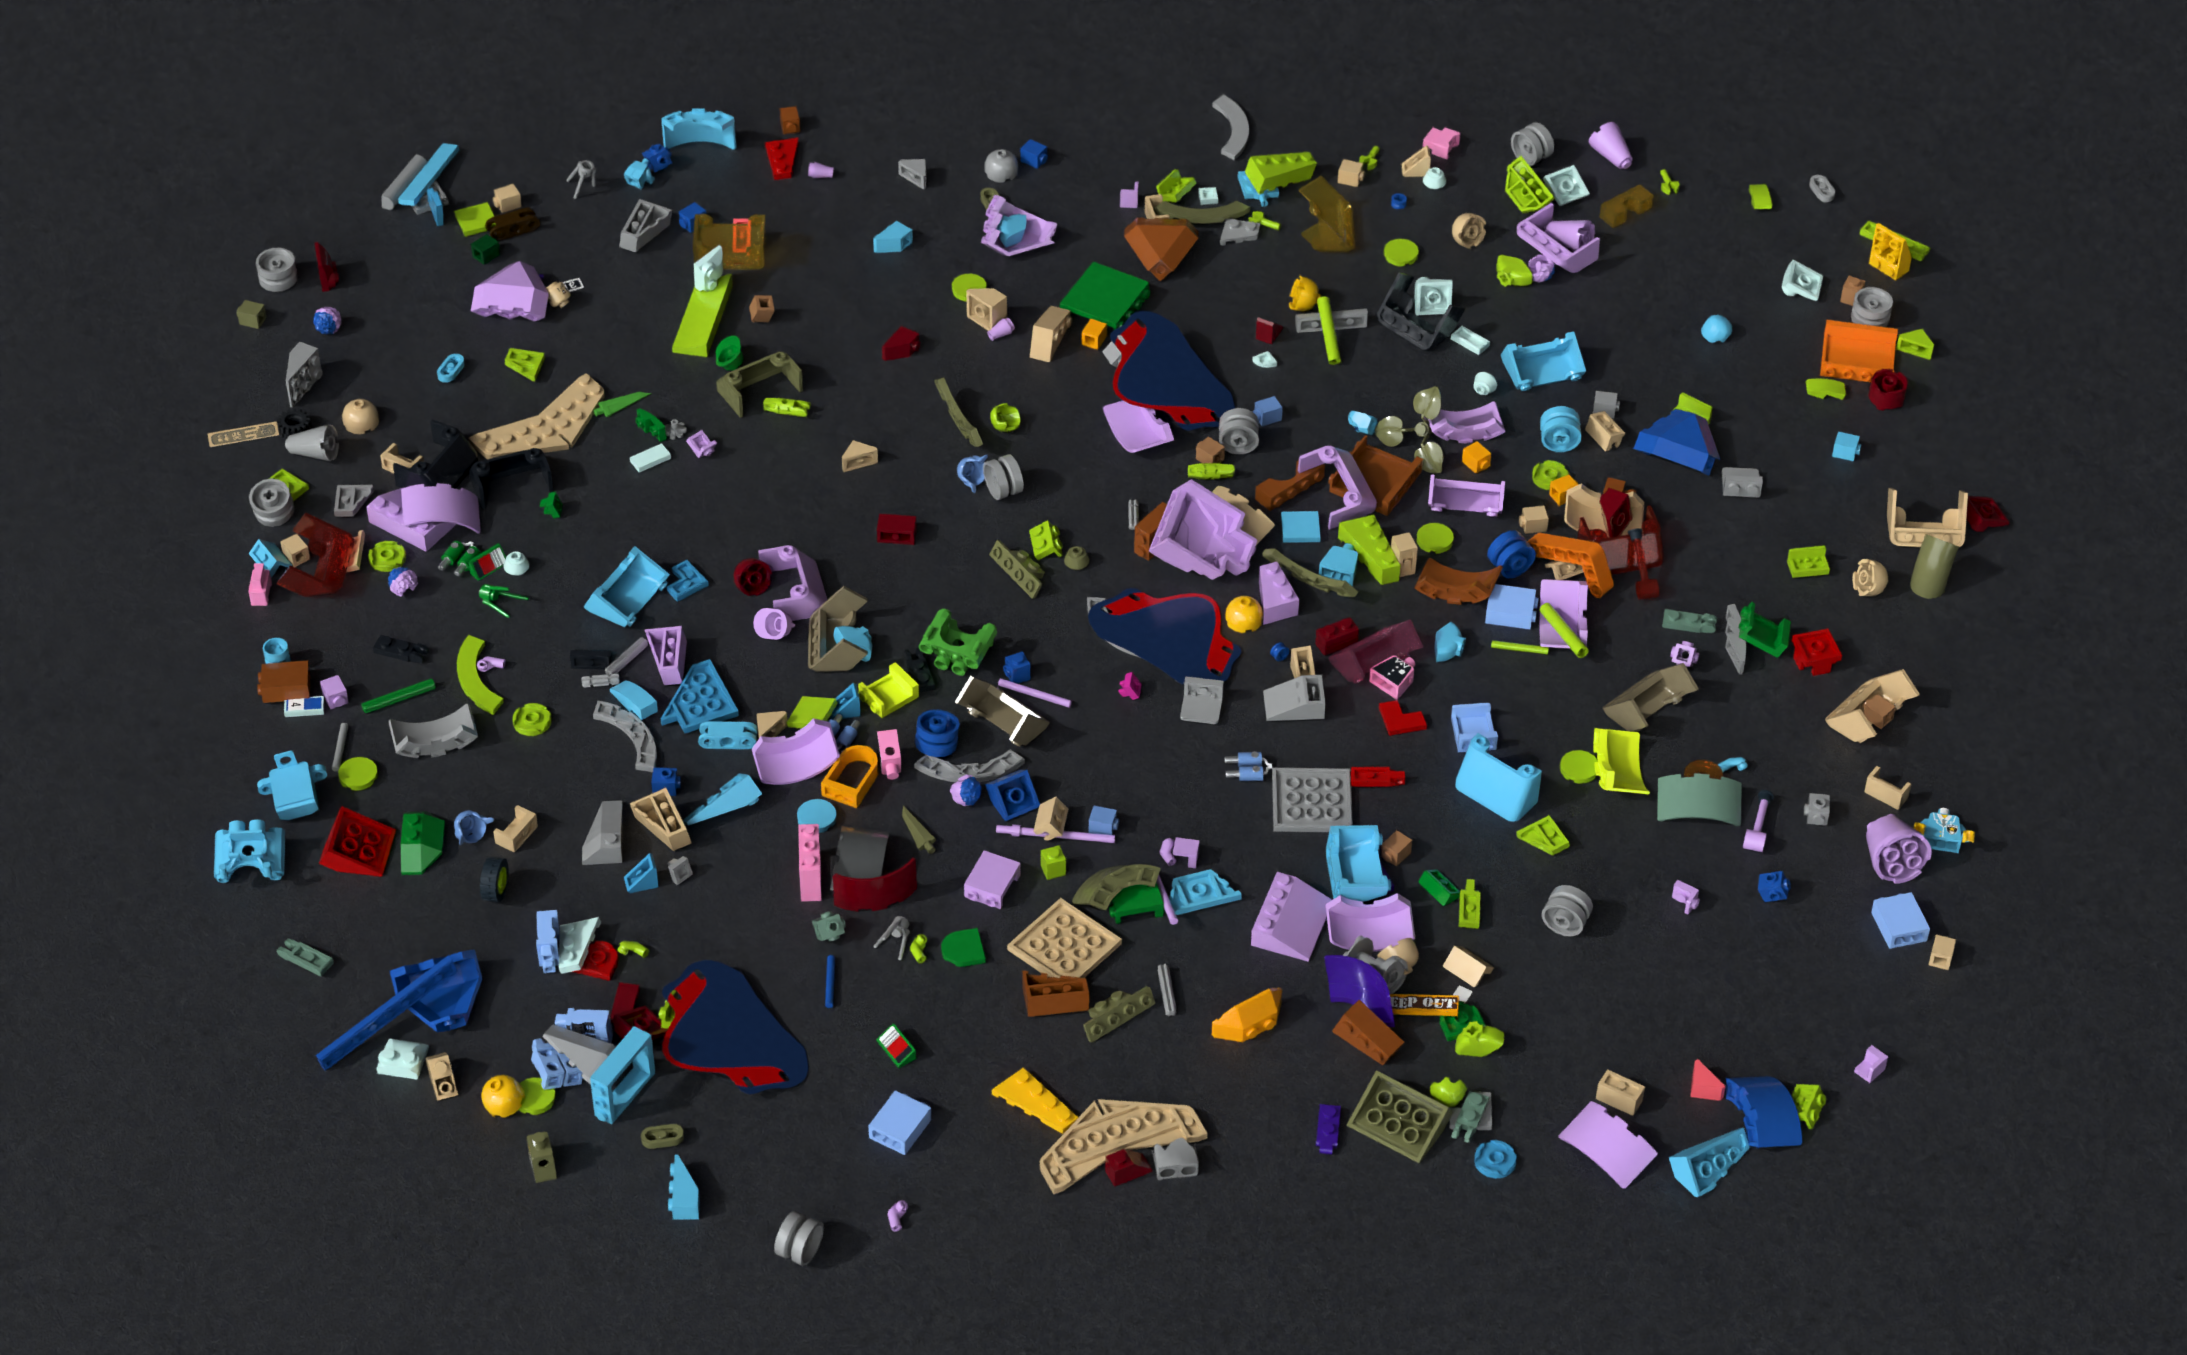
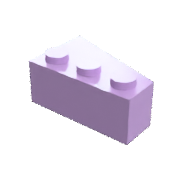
M1278 562L1260 566L1259 588L1263 611V625L1297 616L1299 598Z
M682 626L645 629L663 684H681L684 675L687 645Z

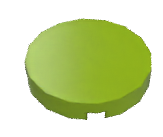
M1406 239L1389 241L1384 248V257L1395 266H1405V264L1409 263L1411 265L1417 260L1419 254L1417 245Z
M963 274L956 277L952 282L953 295L959 300L966 302V291L968 289L987 288L986 281L976 274Z
M1547 460L1544 463L1535 465L1532 479L1538 487L1550 490L1551 481L1566 476L1569 472L1563 464Z
M1428 523L1419 528L1417 532V544L1426 552L1443 553L1453 545V532L1443 524Z
M382 541L375 544V547L369 550V563L375 570L390 572L392 569L401 567L405 563L406 551L402 545H398L395 541Z
M528 703L521 709L520 707L516 709L512 721L515 730L520 734L536 736L549 729L552 718L550 711L544 705Z
M1574 750L1562 757L1560 771L1567 780H1574V783L1578 784L1588 783L1596 777L1594 763L1598 762V760L1589 752Z
M355 757L346 760L338 770L339 782L343 787L351 788V790H364L371 787L375 779L377 780V766L372 760L365 757Z
M533 1077L525 1079L519 1083L525 1093V1098H522V1106L519 1111L527 1112L531 1115L545 1113L551 1109L556 1098L554 1088L544 1090L541 1085L542 1078Z

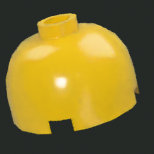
M1299 276L1300 279L1295 280L1290 293V297H1293V303L1289 302V307L1294 311L1306 312L1317 304V299L1321 297V294H1319L1318 286L1313 280Z
M1250 596L1235 597L1226 608L1225 620L1228 627L1240 633H1246V630L1251 629L1252 632L1256 631L1263 622V611L1259 602Z
M497 1075L485 1083L481 1098L484 1107L492 1116L500 1115L503 1118L514 1114L520 1109L525 1093L523 1087L513 1077Z

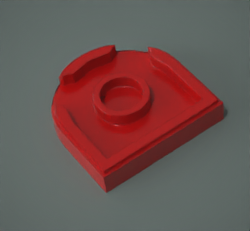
M595 941L594 944L588 946L589 952L581 970L572 972L610 981L618 966V953L612 944L604 941Z

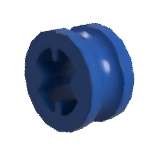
M1401 193L1394 194L1391 206L1395 209L1405 208L1407 197Z
M1279 642L1272 647L1270 654L1279 662L1288 656L1289 648L1284 643Z

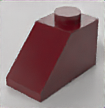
M901 326L882 346V360L888 361L910 357L920 348L919 333Z
M1122 1149L1105 1156V1172L1114 1187L1152 1172L1150 1164L1142 1153Z

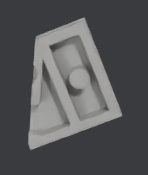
M1226 219L1220 245H1226L1227 241L1233 240L1236 243L1257 240L1261 223Z
M337 485L334 508L335 517L354 516L374 492L373 485Z

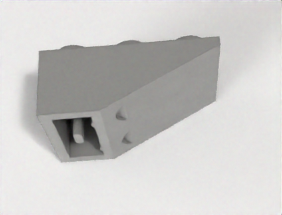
M299 342L289 353L286 386L290 407L292 408L322 376L318 348Z
M1302 675L1263 690L1267 721L1324 719L1325 696L1322 675Z

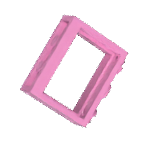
M800 824L798 827L801 902L821 901L819 824Z

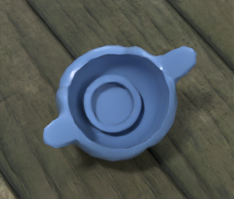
M988 455L966 457L958 464L957 474L966 486L971 488L973 493L976 492V486L985 480L983 464Z
M472 810L463 811L458 814L454 820L455 836L459 839V845L462 846L464 842L475 843L482 839L486 832L487 824L492 823L494 818L485 817Z

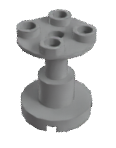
M1358 936L1350 950L1346 951L1343 956L1359 959L1375 968L1387 983L1389 993H1395L1406 978L1404 970L1408 971L1407 962L1399 956H1392L1387 960L1381 957L1373 958V941L1368 937Z

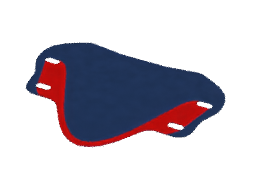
M1139 311L1130 315L1123 326L1111 332V341L1122 355L1113 378V390L1121 400L1131 405L1165 411L1171 415L1179 427L1189 431L1201 427H1219V421H1215L1211 416V412H1214L1220 419L1225 412L1235 409L1230 391L1208 370L1189 346L1175 323L1159 314L1150 311ZM1136 319H1140L1144 323L1145 327L1142 328L1137 323ZM1121 335L1127 344H1122L1117 336ZM1181 416H1186V418L1190 421V424H1186L1182 420Z
M1128 588L1114 598L1096 603L1088 614L1090 625L1101 639L1134 653L1158 667L1181 684H1184L1185 677L1225 682L1230 676L1232 664L1241 654V649L1238 645L1221 635L1219 606L1214 599L1204 594L1189 593L1164 598H1153L1138 589ZM1129 594H1134L1135 596L1139 597L1140 600L1136 601L1130 598ZM1101 607H1106L1112 610V613H1106L1101 609ZM1222 647H1228L1229 649L1233 650V653H1228L1224 651ZM1216 669L1219 672H1221L1222 675L1218 676L1212 673L1210 670Z
M702 960L689 965L678 979L667 984L662 989L663 997L675 1012L674 1019L662 1043L663 1054L673 1065L693 1071L725 1074L746 1094H756L771 1088L794 1087L800 1084L807 1076L808 1062L806 1050L779 1024L763 1005L741 972L720 962ZM694 970H700L705 979H700ZM676 990L682 999L677 1000L671 991ZM783 1071L789 1077V1081H784L779 1072ZM743 1078H749L754 1086L748 1087Z

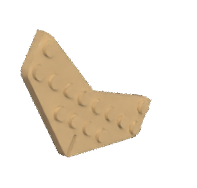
M586 373L574 381L539 415L477 433L468 438L469 443L486 459L532 448H539L544 453L569 450V445L571 447L574 446L594 415L593 410L599 407L598 403L603 401L605 397L604 389Z
M1098 1099V1105L1104 1115H1102L1094 1101L1040 1159V1171L1053 1194L1064 1191L1105 1163V1156L1122 1149L1154 1147L1155 1144L1161 1146L1170 1145L1171 1142L1181 1137L1188 1143L1198 1142L1207 1139V1132L1193 1108L1187 1105Z

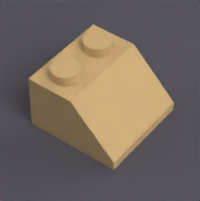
M994 288L968 289L966 291L967 317L986 330H991L1002 318H1007V296Z

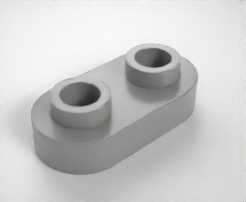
M1814 175L1810 178L1809 186L1819 200L1830 202L1834 199L1835 190L1826 177Z

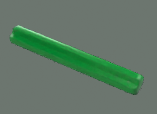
M430 678L371 699L361 704L362 709L367 714L434 690L436 688L435 682Z

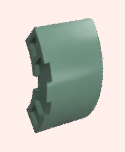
M1694 773V777H1681V774L1658 778L1657 820L1662 822L1679 818H1704L1740 826L1742 783L1726 777H1721V780L1709 778V774Z

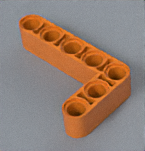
M1537 533L1527 541L1534 548L1536 557L1582 565L1589 590L1594 597L1601 598L1613 588L1614 582L1603 548L1598 543L1545 533Z

